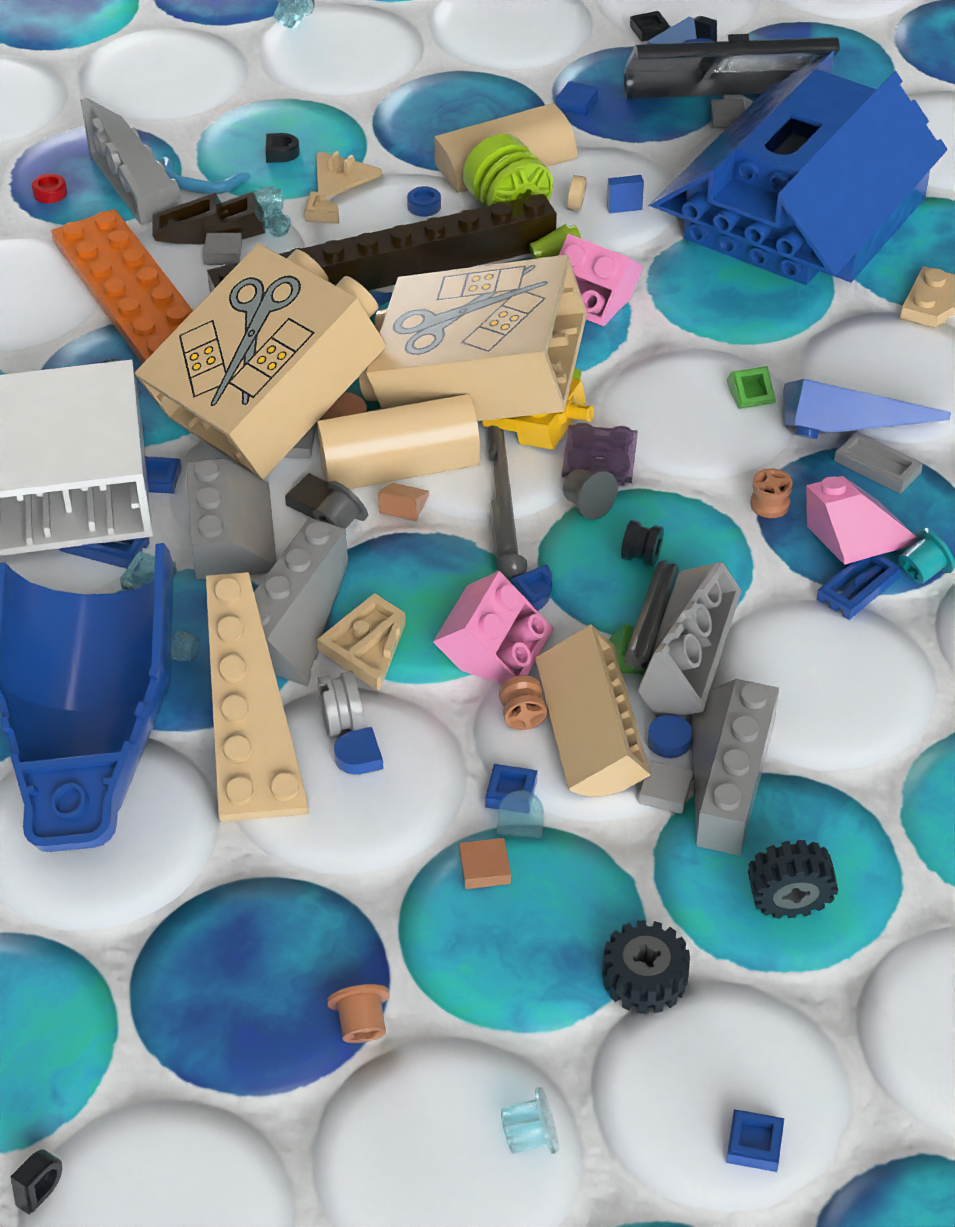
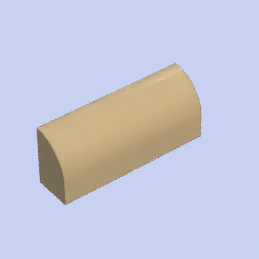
M555 103L434 136L435 165L457 193L467 190L463 183V167L468 155L476 145L487 137L496 134L513 135L546 167L577 158V146L573 130L568 119Z
M470 394L317 421L320 462L324 479L329 483L331 481L341 483L348 489L480 465L479 430Z
M590 624L535 657L568 789L582 796H608L626 790L651 776L614 644Z

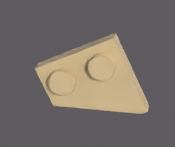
M923 266L902 306L900 319L936 328L946 322L950 316L955 315V274Z
M374 593L317 639L318 651L347 671H353L354 676L378 691L383 685L405 628V612Z

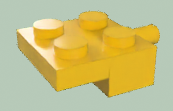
M572 379L565 412L483 420L482 423L484 427L494 425L502 430L517 432L519 444L553 450L575 419L591 422L594 416V407L586 405L582 380Z

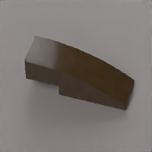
M215 192L153 214L152 236L155 241L198 245L205 244L207 233H241L242 239L265 233L264 211L254 192L222 203Z

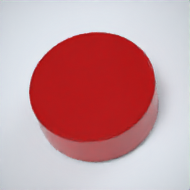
M53 173L38 176L32 182L35 200L49 204L64 199L67 195L65 179Z

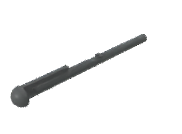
M493 425L488 427L491 448L489 460L494 461L496 501L491 499L490 512L496 569L511 581L512 578L526 573L527 560L518 554L504 430Z

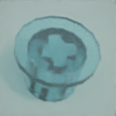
M278 0L279 4L274 12V16L281 25L287 28H297L303 17L313 12L315 7L314 0Z
M541 1087L535 1088L534 1100L501 1108L504 1133L513 1154L548 1145L552 1154L558 1153V1139L547 1097Z

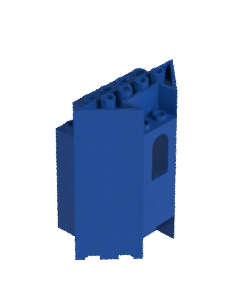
M833 50L818 61L794 72L783 81L768 87L648 206L684 219V239L798 283L807 285L819 271L851 283L925 199L930 169L948 149L941 139L936 140L926 125L929 122L928 118L916 100L911 101L900 85L903 81L896 70L878 89H874L831 74ZM792 133L808 139L799 150L792 154L781 155L773 153Z

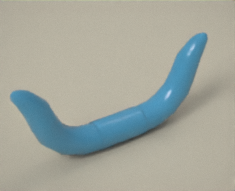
M163 158L166 174L170 179L176 180L179 189L200 194H212L215 192L222 194L233 190L251 176L249 173H239L217 182L179 176L174 173V164L170 158Z

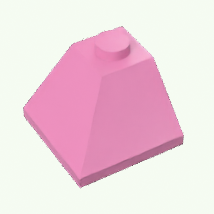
M844 476L827 477L821 482L806 485L807 527L844 565L909 547L917 542V536L882 503Z

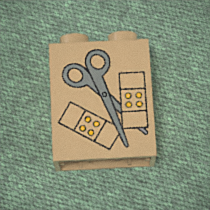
M258 243L134 374L170 420L263 480L385 349L386 344L370 319L378 310V304L373 296L351 277L344 276L336 286L328 282L329 279L325 271L305 252L295 249L286 259Z
M568 254L398 277L388 309L378 310L375 316V328L385 342L386 347L359 376L360 389L365 400L368 402L378 401L381 409L470 394L477 421L565 412L587 317Z

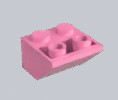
M568 234L559 256L567 254L569 256L587 312L586 320L604 327L630 300L644 266L627 256Z
M497 571L466 586L433 643L461 671L503 684L515 676H527L536 661L535 657L539 656L554 628L500 571Z

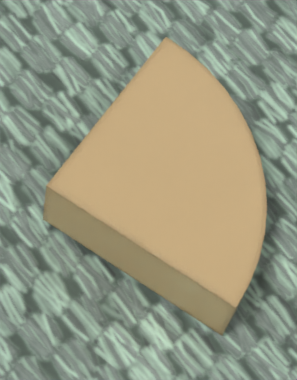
M310 191L304 211L305 221L339 224L338 205L327 200L325 194Z

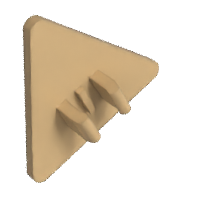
M335 151L333 154L318 152L316 154L318 192L325 194L326 198L382 176L381 168L357 162L352 155L346 159L339 157L338 151Z

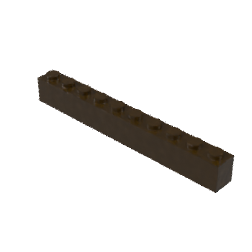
M545 194L529 195L522 199L498 202L491 206L463 210L447 216L432 217L425 221L397 225L381 231L362 233L350 238L331 240L323 244L295 249L301 250L313 258L327 274L328 282L335 286L344 276H348L360 283L367 291L396 285L398 277L469 268L531 253L529 243L535 242L556 230L557 213ZM295 249L279 253V255L287 259ZM239 263L225 264L221 267L207 270L210 293Z

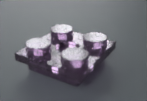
M588 423L569 425L562 477L566 478L576 468H583L592 473L598 470H605L613 474L617 480V485L624 486L625 483H632L638 430H631L626 426H616L614 428L593 427Z

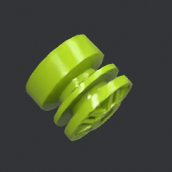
M496 134L487 137L475 146L468 155L463 167V183L471 195L479 203L483 204L484 207L498 202H508L522 199L529 195L545 194L549 201L553 192V177L549 169L537 157L533 156L531 151L519 139L511 134Z

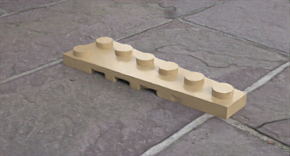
M249 572L206 576L218 814L220 822L309 814L308 801Z

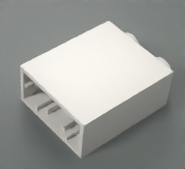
M124 360L0 375V556L82 546L84 544L153 537L142 418L133 361Z

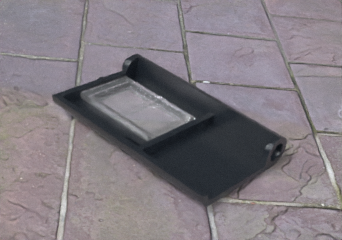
M729 34L728 41L635 45L624 67L625 99L761 94L768 87L783 81L794 72L818 61L833 50L834 57L840 51L839 40L837 37L749 40V34Z

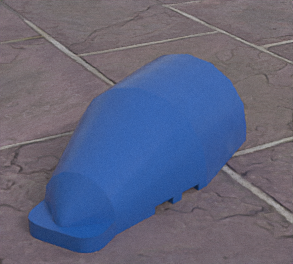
M164 543L155 544L154 580L139 588L112 594H78L52 590L29 582L13 571L6 562L0 563V713L2 717L0 722L3 731L7 734L12 752L10 757L24 803V835L28 842L41 851L57 852L99 847L107 843L116 831L118 811L123 804L170 687L174 565L170 551Z

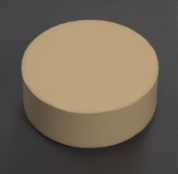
M573 175L567 209L581 210L586 191V177Z

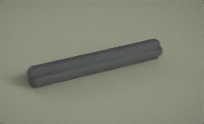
M662 560L657 564L624 657L627 667L634 666L637 671L646 667L679 571L676 564H668L666 560Z

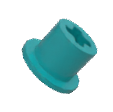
M927 528L918 530L916 533L917 542L898 557L899 563L907 576L915 583L921 585L939 571L951 573L955 569V560L947 545L939 536Z

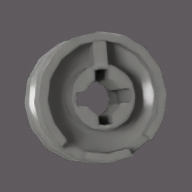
M353 671L343 672L339 678L331 679L328 675L317 677L319 701L327 735L329 737L340 735L341 730L350 729L351 731L364 729L362 705Z

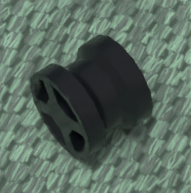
M630 520L623 538L621 558L629 561L634 558L642 559L646 565L654 567L661 551L664 528L657 525L647 528L643 527L639 521Z

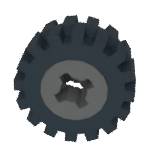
M797 840L796 844H790V841L781 842L782 846L777 848L774 845L766 848L767 853L759 852L755 855V861H750L748 875L756 908L761 909V913L766 916L772 913L773 918L778 919L783 915H787L788 918H796L797 914H803L805 917L811 915V910L820 911L824 909V903L831 904L834 900V895L838 893L831 856L825 847L820 848L819 843L811 842L807 845L806 840Z
M646 920L637 921V927L634 928L630 923L622 926V933L615 930L611 934L610 942H606L602 967L603 984L606 991L610 990V998L615 1003L622 999V1008L630 1011L632 1006L638 1007V1013L646 1014L647 1008H653L654 1013L663 1011V1004H666L669 1008L674 1006L677 1002V997L682 998L689 978L690 953L689 949L686 950L685 940L683 937L676 939V930L671 927L666 931L662 930V923L654 921L653 926H647ZM645 962L652 963L653 967L651 968L650 966H647Z

